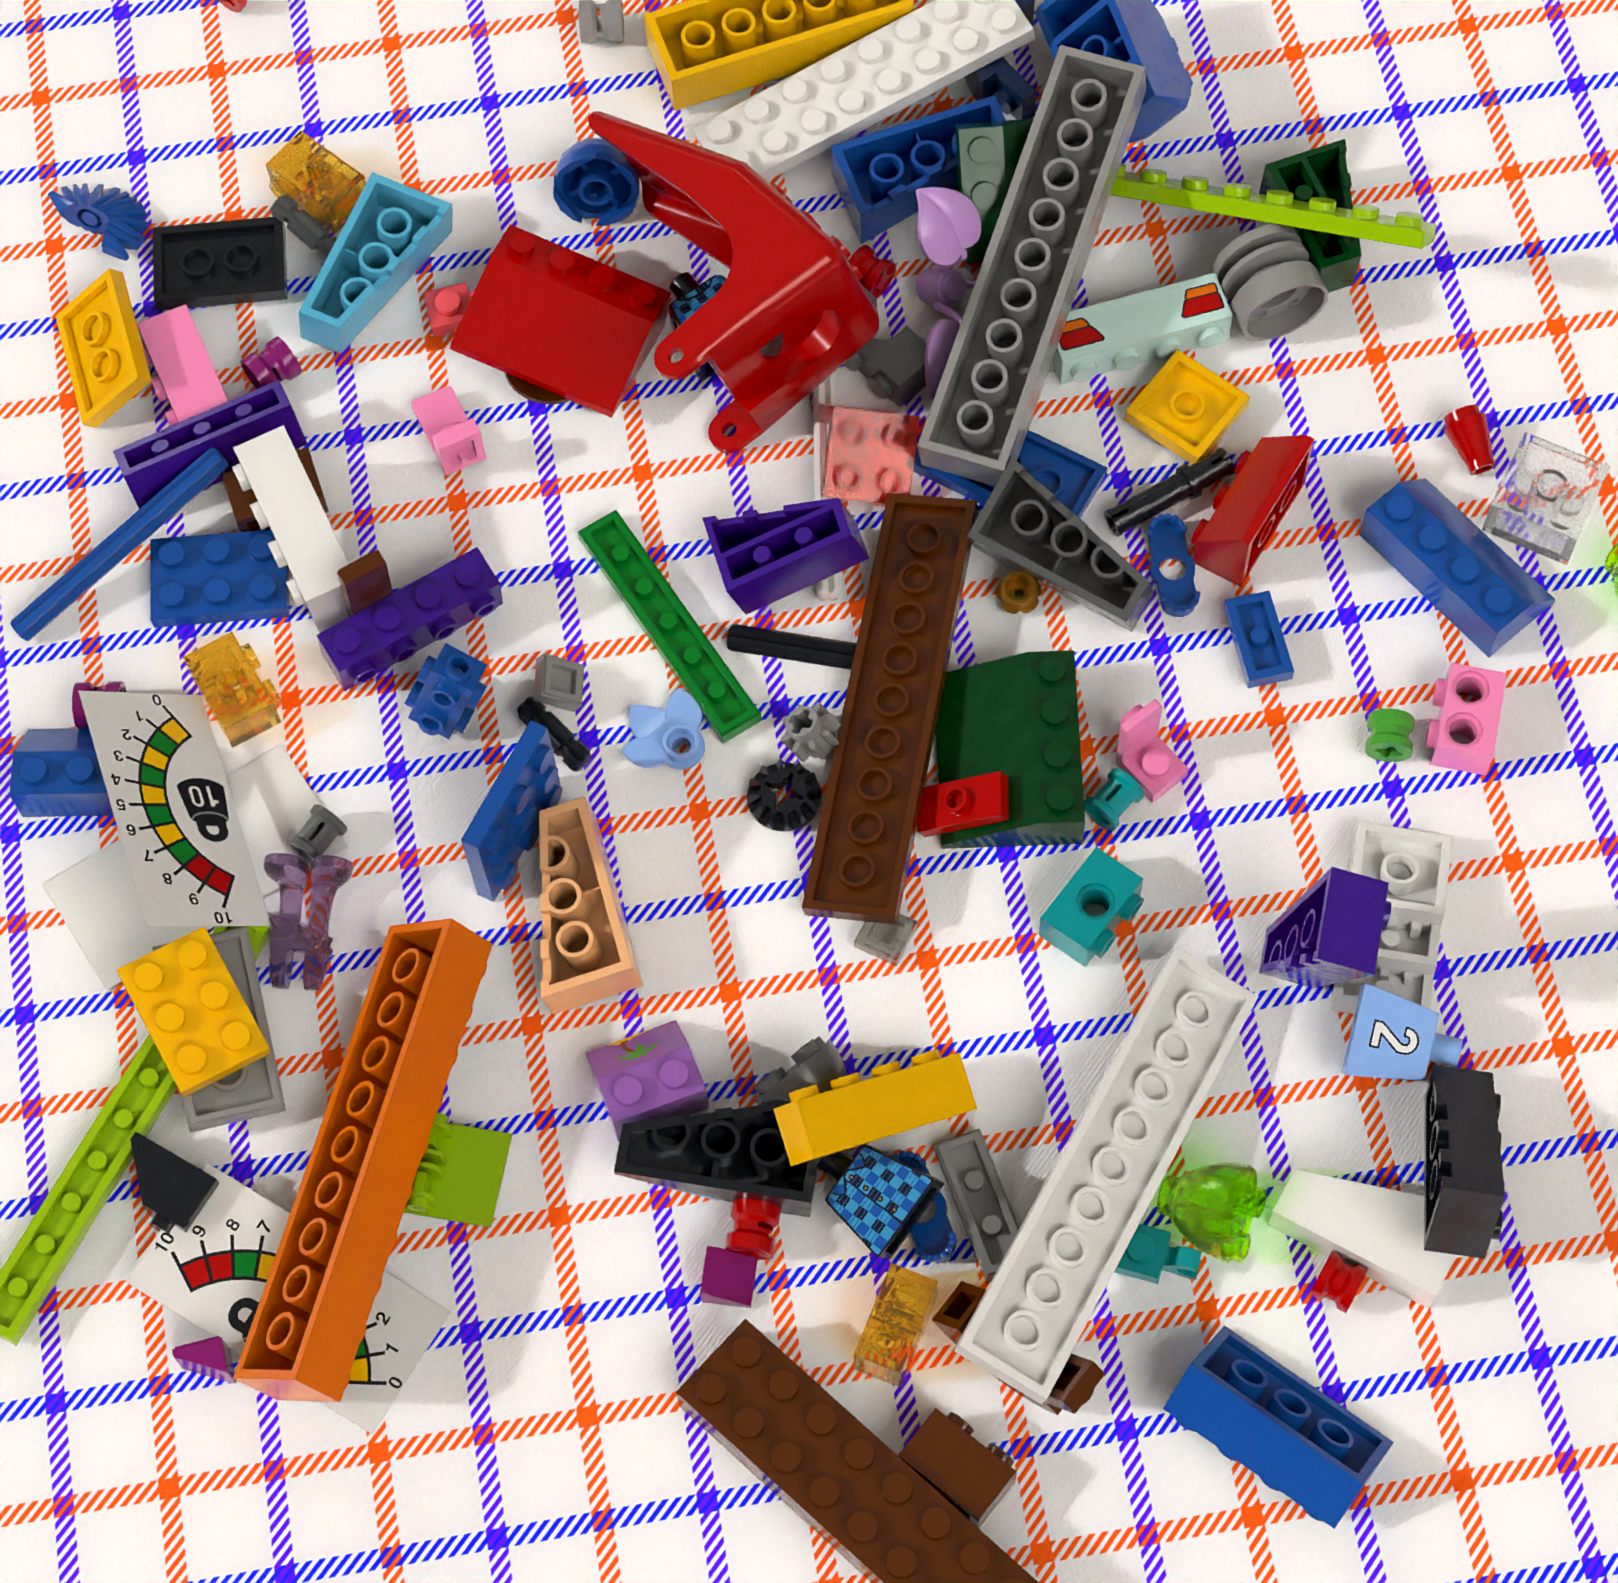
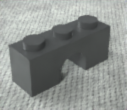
M864 287L877 310V298ZM907 326L894 337L871 339L849 358L844 365L853 372L859 370L868 379L870 387L880 398H889L900 408L926 386V342Z

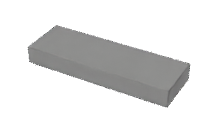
M979 1128L934 1144V1151L985 1282L988 1283L992 1281L1020 1228Z

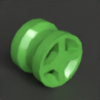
M1391 708L1372 711L1367 718V727L1371 731V737L1366 741V754L1375 760L1384 762H1400L1410 758L1413 752V744L1409 739V734L1414 729L1415 719L1413 715L1403 710Z

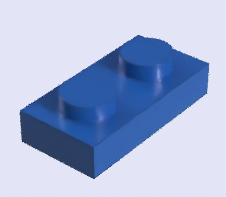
M1270 591L1226 599L1223 609L1247 688L1293 679L1294 668Z

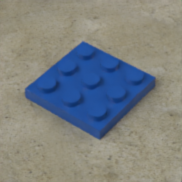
M531 720L461 839L477 895L492 902L496 900L501 889L506 891L512 885L518 871L516 863L523 851H530L535 845L539 836V811L558 805L563 791L560 785L558 768L556 767L554 749L551 745L548 728Z

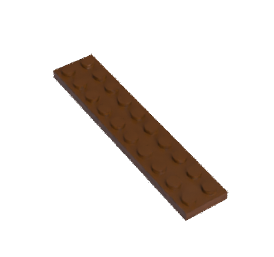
M888 493L840 721L841 726L837 735L839 744L835 746L802 903L805 915L891 925L898 924L972 543L967 538V535L975 523L979 511L976 500Z

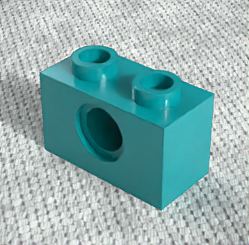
M1096 847L1040 917L1039 936L1086 967L1094 955L1102 958L1116 938V934L1113 931L1122 919L1130 922L1144 902V898L1141 897L1143 878ZM1093 903L1099 904L1107 912L1100 916H1092L1086 913L1083 907Z

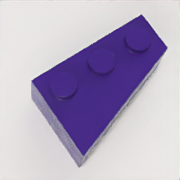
M839 498L784 505L781 511L760 514L757 510L743 511L742 516L719 520L716 516L702 518L726 592L746 615L869 559L857 522Z

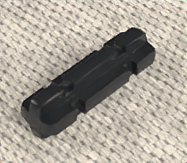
M533 696L528 697L517 708L519 719L526 726L531 720L547 727L554 753L557 756H562L564 758L562 761L572 771H580L592 758L590 750L580 740L576 741L574 739L575 735L551 711L547 712L545 710L546 706L534 701Z

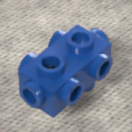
M445 643L437 659L428 655L416 678V682L404 703L412 708L408 718L418 723L420 729L429 735L439 734L450 739L454 730L463 734L487 685L479 682L487 664Z

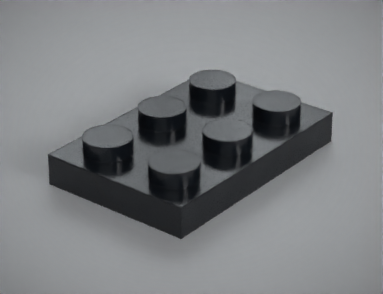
M275 217L153 227L154 304L157 311L172 310L185 304L187 308L288 299L285 222L281 223Z

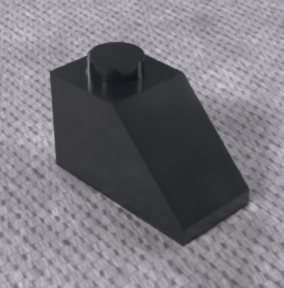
M135 1132L130 1141L142 1203L151 1218H153L149 1224L158 1232L162 1229L169 1234L174 1226L187 1232L219 1185L218 1180L138 1132Z

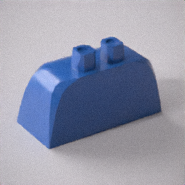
M1045 0L1037 7L1035 15L1054 60L1060 45L1145 67L1146 94L1129 143L1150 137L1187 108L1193 81L1179 57V49L1174 38L1170 36L1162 16L1151 0Z

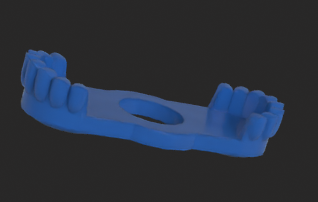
M1167 513L1165 516L1160 514L1158 518H1153L1152 523L1148 525L1147 537L1149 538L1152 558L1150 575L1153 582L1157 585L1162 609L1173 617H1184L1193 612L1198 605L1200 592L1195 589L1193 579L1195 576V563L1188 554L1185 539L1187 526L1184 525L1182 519L1178 520L1177 515L1171 516L1170 513ZM1176 559L1184 564L1186 572L1181 578L1170 580L1161 574L1159 567L1165 560Z
M900 1151L899 1155H893V1157L930 1175L926 1167V1161L919 1154H914L912 1151H907V1153ZM940 1191L934 1198L937 1207L934 1217L925 1223L917 1222L911 1230L917 1246L914 1252L922 1260H927L930 1263L946 1261L954 1253L957 1244L956 1234L947 1216V1202Z

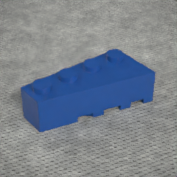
M995 95L831 146L832 177L861 244L918 212L917 189L926 187L958 189L955 124L1006 121Z

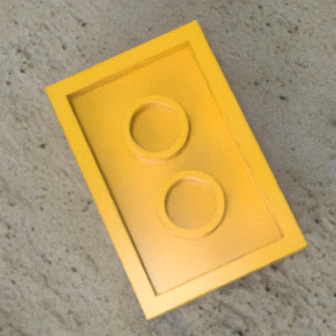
M111 268L106 270L55 316L82 424L93 428H98L152 382L124 274Z
M201 927L116 969L183 1098L271 1054L263 1034L205 927Z

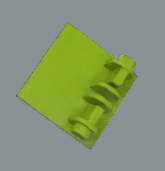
M436 1113L428 1137V1147L421 1158L413 1182L412 1195L406 1203L403 1213L491 1228L512 1134L447 1123L448 1117L446 1115Z

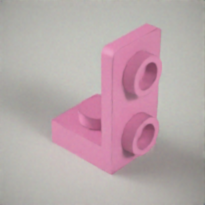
M451 386L443 387L411 402L412 409L445 476L486 459L481 432L474 418L468 420Z
M1157 699L1152 700L1144 707L1141 704L1136 705L1123 716L1120 721L1121 726L1115 762L1121 770L1128 773L1139 783L1144 791V795L1151 803L1155 802L1186 778L1189 770L1158 736L1162 705Z

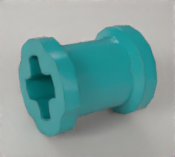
M1113 768L1108 773L1107 783L1094 797H1087L1084 800V811L1102 828L1111 831L1118 827L1120 824L1118 818L1133 802L1139 803L1144 797V791L1139 783L1128 773L1118 768Z

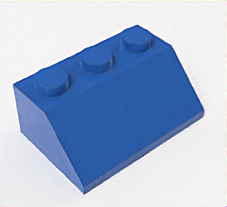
M89 728L28 729L13 752L9 793L22 817L114 816Z

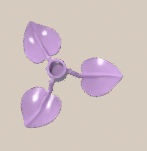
M926 187L916 190L918 201V240L924 256L930 262L937 265H932L931 268H927L919 274L916 280V293L921 301L934 304L933 309L935 311L942 312L950 318L939 320L932 327L926 341L925 381L929 399L934 400L963 319L948 305L958 303L964 297L966 290L973 289L976 280H965L958 271L950 268L964 261L967 258L965 248L973 246L979 240L981 220L976 206L965 195L948 188Z

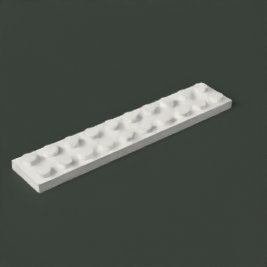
M1177 946L1170 952L953 1350L954 1352L1036 1402L1042 1404L1047 1400L1259 996Z

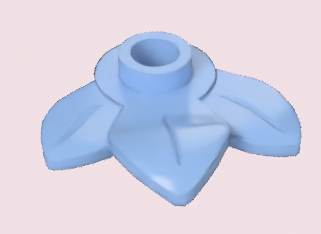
M677 688L672 693L665 710L651 706L631 705L629 707V724L635 739L623 747L622 753L630 762L643 768H654L666 764L673 769L686 770L696 766L702 760L705 753L704 738L699 732L702 722L700 706L688 692L681 688ZM681 744L690 747V750L686 753L679 754L674 751Z

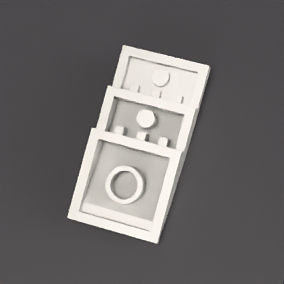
M1363 821L1357 822L1350 872L1389 882L1386 901L1391 902V915L1384 930H1381L1375 975L1333 984L1330 1010L1355 1014L1362 983L1376 986L1430 1009L1433 978L1437 967L1441 924L1445 912L1453 836Z

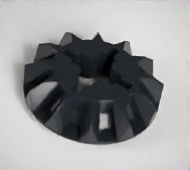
M782 759L768 767L762 765L755 777L750 779L747 792V803L753 817L764 827L783 832L793 831L807 825L819 811L822 799L821 788L815 773H811L804 768L800 761L793 764L785 763ZM789 781H791L792 795L797 798H786L776 809V793L772 790H782L785 784L788 785Z

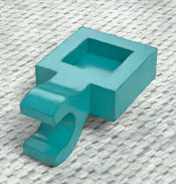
M1139 1224L1114 1272L1156 1284L1159 1283L1162 1270L1196 1280L1202 1252L1182 1246L1169 1247L1171 1232Z

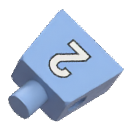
M1362 983L1341 1073L1359 1077L1424 1081L1429 1061L1457 1067L1463 1039L1436 1033L1439 1013L1376 986Z

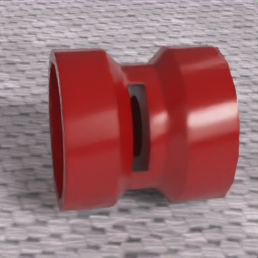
M735 1199L731 1210L734 1227L733 1231L727 1234L725 1249L758 1258V1260L773 1259L776 1243L772 1238L773 1228L779 1225L781 1208L773 1203L762 1200Z

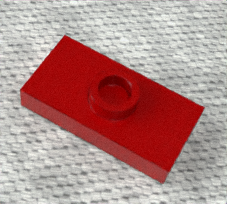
M998 771L924 787L917 822V832L924 837L1008 821V776Z

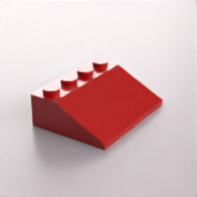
M510 224L489 258L451 341L450 349L612 418L665 326L671 292Z

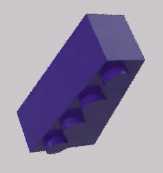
M1331 867L1266 929L1259 973L1311 988L1375 975L1381 930L1385 929L1391 915V902L1386 901L1389 882Z

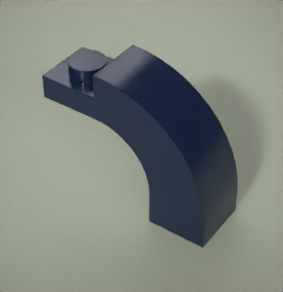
M1015 0L1033 27L1035 0ZM1004 56L965 76L967 86L976 101L995 95L1003 113L1011 114L1016 120L1032 119L1035 117L1036 90L1006 61Z

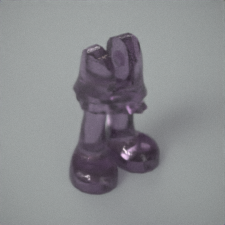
M268 854L264 857V871L280 888L279 916L272 915L269 918L272 930L267 931L270 945L269 976L273 988L288 990L292 977L294 953H305L303 967L304 989L306 991L320 990L333 953V949L330 948L333 938L328 936L334 898L338 889L350 879L353 863L345 858L330 855L312 858L310 867L312 895L308 924L305 928L300 925L304 891L309 876V865L303 858L292 854Z

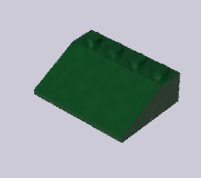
M1074 650L1025 652L947 672L936 725L939 784L998 771L1003 772L1008 776L1009 820L941 834L942 849L1083 844L1085 811Z

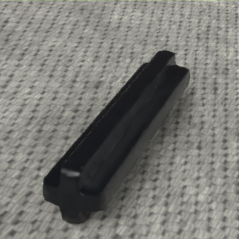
M741 624L730 625L726 641L727 648L731 651L849 670L852 668L857 644Z

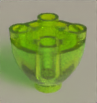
M1235 1162L1208 1164L1191 1170L1180 1177L1168 1175L1160 1187L1157 1210L1159 1214L1169 1216L1179 1233L1200 1251L1227 1263L1232 1260L1242 1263L1247 1258L1250 1249L1251 1237L1248 1233L1253 1217L1259 1218L1265 1207L1266 1190L1257 1187V1172L1250 1165Z

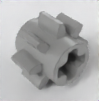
M817 702L813 708L799 704L788 715L787 719L783 720L787 734L781 738V741L801 762H805L809 756L823 760L824 756L828 755L839 744L834 731L841 726V723L820 702Z

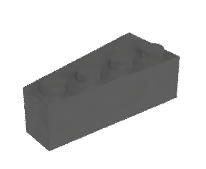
M1013 457L1011 458L967 535L969 541L974 548L1017 571L1029 573L1039 583L1132 632L1154 594L1150 582L1110 545L1096 535L1075 513L1073 514L1042 483H1039L1020 463Z

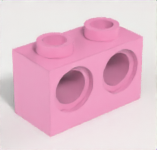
M1451 663L1446 679L1437 678L1432 705L1440 707L1438 720L1430 719L1425 747L1433 748L1430 765L1487 775L1494 756L1507 673ZM1457 694H1471L1477 701L1466 702ZM1451 735H1463L1471 743H1457L1451 738Z

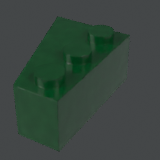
M1345 139L1266 164L1259 194L1267 195L1268 190H1282L1293 193V200L1309 202L1312 197H1323L1336 200V207L1352 209L1350 191L1352 183L1350 173L1347 170ZM1294 227L1302 239L1303 246L1309 253V262L1317 268L1329 293L1353 285L1362 256L1359 238Z

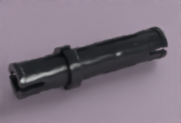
M1219 448L1216 452L1190 466L1183 464L1176 468V474L1114 508L1104 511V517L1109 528L1111 529L1115 526L1113 534L1120 537L1126 531L1189 497L1191 500L1200 497L1203 489L1227 476L1233 475L1235 468L1231 458L1228 456L1223 459L1227 452L1223 448Z

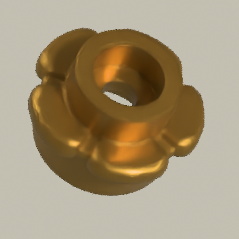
M1013 571L999 582L996 596L998 599H1001V607L1006 612L1011 614H1017L1020 611L1029 613L1038 606V596L1041 595L1042 590L1039 582L1029 573ZM1020 590L1023 592V596L1017 597L1015 592Z

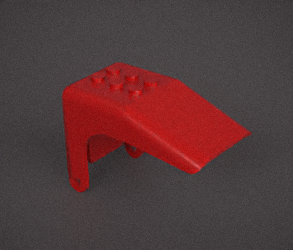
M593 111L588 117L590 128L596 135L619 149L638 172L642 184L644 207L649 215L730 269L728 277L720 290L660 342L654 353V365L665 378L680 380L688 377L708 361L734 398L711 421L708 429L709 440L722 453L731 454L739 452L763 434L874 338L879 330V314L860 282L863 274L848 259L851 256L850 252L835 236L829 237L821 230L820 225L805 210L800 211L795 207L782 189L776 184H769L747 163L601 111ZM783 332V342L779 354L775 356L761 355L760 349ZM677 352L683 353L680 361L671 362L673 354ZM731 426L736 427L734 435L729 437L724 435L727 428Z

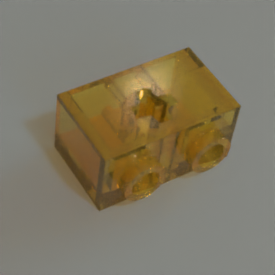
M301 130L266 163L271 181L269 187L277 198L281 195H289L299 204L301 211L305 209L320 224L335 234L345 225L366 185L363 174Z
M233 632L183 657L192 679L232 748L281 723L275 707L282 703L278 692L269 678L261 682L255 671L261 667L255 652L249 643L241 646ZM239 685L240 688L236 690L233 689V687Z
M891 1263L854 1352V1370L897 1387H902L938 1298L937 1280Z

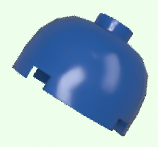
M590 137L577 141L562 154L554 172L553 196L560 210L572 220L582 223V218H600L596 226H607L622 221L633 212L640 190L639 174L619 149L602 138Z

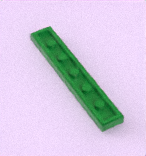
M614 510L579 530V540L682 687L698 703L703 717L722 744L762 721L761 713L618 511Z

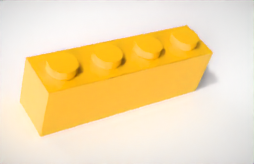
M939 1049L911 1057L912 1067L901 1069L899 1061H895L870 1069L873 1076L871 1079L861 1081L859 1074L854 1073L830 1081L832 1087L830 1091L820 1093L816 1084L788 1093L791 1103L773 1110L790 1165H798L978 1109L960 1052L941 1058Z

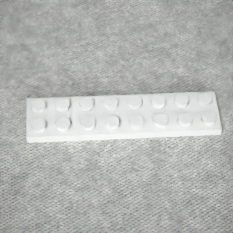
M934 0L693 127L692 130L701 147L747 163L768 181L831 148V146L848 139L1035 40L1034 29L1015 0Z

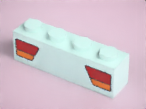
M1216 273L1203 275L1069 311L1052 362L1060 384L1072 381L1086 382L1098 374L1113 370L1127 371L1136 367L1139 363L1158 358L1161 360L1170 359L1177 349L1184 352L1198 347H1215L1224 340L1229 339L1233 316Z

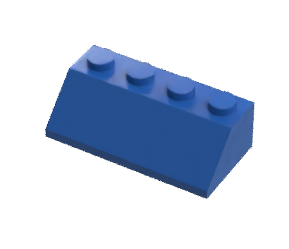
M1426 478L1399 482L1366 509L1360 536L1488 658L1555 602L1554 597Z
M1225 1325L1190 1363L1163 1407L1165 1411L1175 1417L1182 1427L1197 1432L1217 1446L1218 1450L1225 1457L1238 1461L1258 1475L1266 1486L1273 1490L1281 1491L1301 1505L1310 1517L1325 1522L1333 1529L1336 1528L1394 1443Z

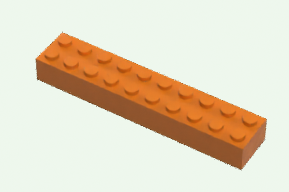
M452 918L392 925L389 927L233 1379L276 1400L340 1402L343 1392L349 1384L350 1371L359 1344L365 1336L366 1323L375 1296L381 1288L382 1275L390 1251L397 1240V1230L406 1203L412 1195L413 1182L421 1158L427 1150L428 1137L436 1113L442 1105L443 1092L451 1068L457 1060L458 1047L466 1023L472 1015V1005L480 981L486 972L487 960L493 945Z

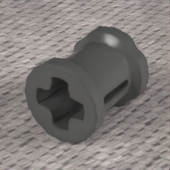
M315 804L310 810L312 816L296 836L290 835L285 842L302 860L310 865L319 867L324 861L322 854L337 836H343L348 829L335 814L325 807Z

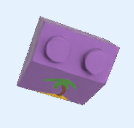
M676 1020L586 1052V1057L618 1141H620L622 1125L625 1123L677 1115L686 1117L709 1108L704 1082L690 1046Z

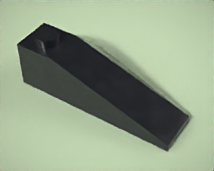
M773 1100L746 1108L733 1110L731 1107L715 1109L713 1113L688 1117L677 1115L625 1123L622 1125L614 1174L731 1203L735 1199L742 1198L762 1200L779 1206L781 1213L810 1217L819 1158L794 1166L790 1165L773 1109L791 1102Z

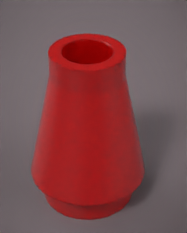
M1468 405L1456 409L1444 417L1446 424L1444 433L1466 464L1470 475H1479L1493 469L1496 463L1492 454L1486 413H1481L1478 405Z

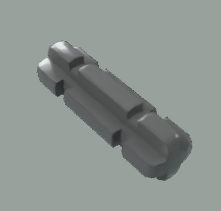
M281 195L271 206V214L281 223L287 222V229L311 250H318L317 255L326 261L337 238L335 236L333 238L329 237L330 231L305 209L299 210V204L289 195Z

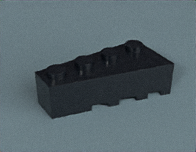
M1441 1065L1433 1066L1425 1093L1424 1116L1425 1251L1485 1259L1491 1239L1498 1240L1500 1237L1503 1220L1501 1207L1505 1198L1501 1159V1132L1498 1129L1501 1095L1495 1093L1493 1073Z

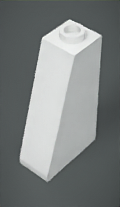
M1294 1169L1287 1183L1278 1179L1265 1205L1272 1209L1268 1226L1328 1257L1333 1250L1342 1255L1345 1263L1351 1266L1360 1264L1368 1268L1366 1277L1428 1309L1431 1307L1456 1257L1454 1254L1424 1250V1196Z

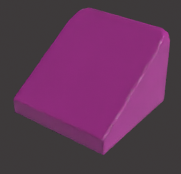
M707 1246L700 1289L702 1302L751 1308L758 1258L719 1247Z
M216 1336L172 1349L173 1357L182 1369L225 1382L236 1383V1380L233 1379L235 1371L231 1351L222 1337Z

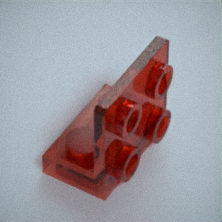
M819 404L817 422L829 424L821 495L827 498L886 504L888 493L910 495L920 416Z

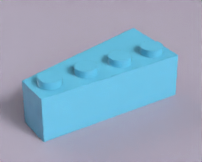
M372 172L299 310L300 337L341 354L452 232L453 204Z

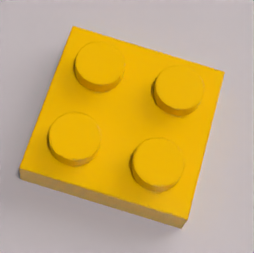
M1177 349L1125 410L1124 421L1184 460L1194 464L1208 455L1248 407L1250 396Z

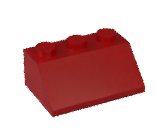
M1307 435L1261 437L1253 452L1249 450L1244 451L1234 471V474L1238 476L1231 486L1224 484L1221 487L1212 507L1216 511L1209 521L1203 518L1193 533L1191 543L1195 545L1193 561L1196 565L1239 587L1243 585L1305 484L1314 438Z

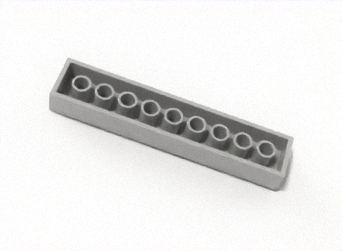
M1060 45L917 445L922 465L996 486L1011 458L1013 457L1016 461L1018 460L1146 94V71L1144 66Z

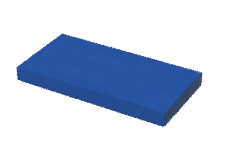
M1030 430L1026 434L1017 460L1039 483H1042L1063 505L1079 518L1082 517L1105 479L1108 468ZM918 443L906 460L907 469L971 500H976L977 503L983 506L985 505L995 486L922 465L917 448Z

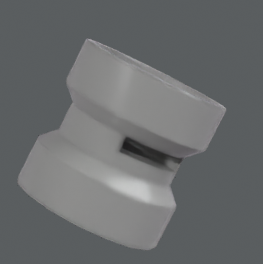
M579 0L581 43H595L598 38H607L611 42L624 41L622 0H607L606 3L596 4L593 0ZM598 11H600L601 31H599Z

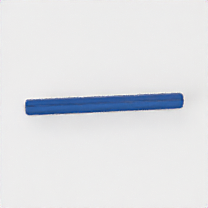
M214 447L209 448L14 617L10 623L14 631L25 641H30L226 471L229 467L227 460Z

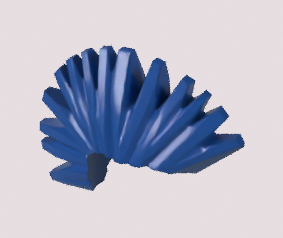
M83 183L81 189L77 184H73V191L67 186L61 187L62 195L54 191L48 193L59 214L70 224L82 227L84 230L94 234H104L101 246L102 252L107 255L127 261L129 255L125 249L138 250L140 248L139 243H143L145 240L144 236L139 232L148 230V222L142 220L146 217V211L141 203H137L136 197H129V193L126 191L120 193V188L114 187L103 195V184H98L89 193L88 184Z

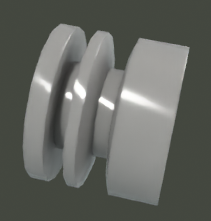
M1268 224L1250 230L1228 244L1213 263V273H1216L1224 296L1232 302L1231 310L1243 334L1248 339L1263 341L1289 334L1311 321L1321 312L1328 301L1329 291L1317 268L1309 262V253L1303 246L1299 233L1292 226Z

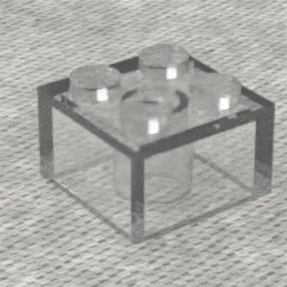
M1524 432L1490 504L1482 530L1567 565L1611 466Z

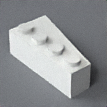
M284 425L233 447L240 462L232 466L243 492L252 488L258 500L250 504V507L261 530L269 526L276 540L269 542L268 546L278 567L281 568L288 565L294 577L286 581V584L296 606L299 607L306 603L319 633L347 619L349 616L337 572L348 565L349 562Z

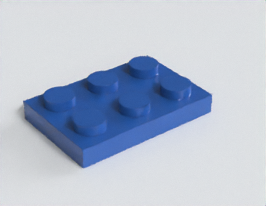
M272 530L150 539V620L153 627L290 617L289 588L286 584V581H289V567L286 565L279 568L268 546L269 542L276 540Z

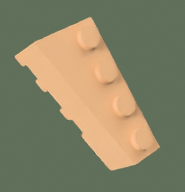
M584 796L540 810L539 849L540 870L542 872V894H540L542 939H540V958L542 960L543 981H540L541 999L554 1015L643 986L644 984L595 813Z

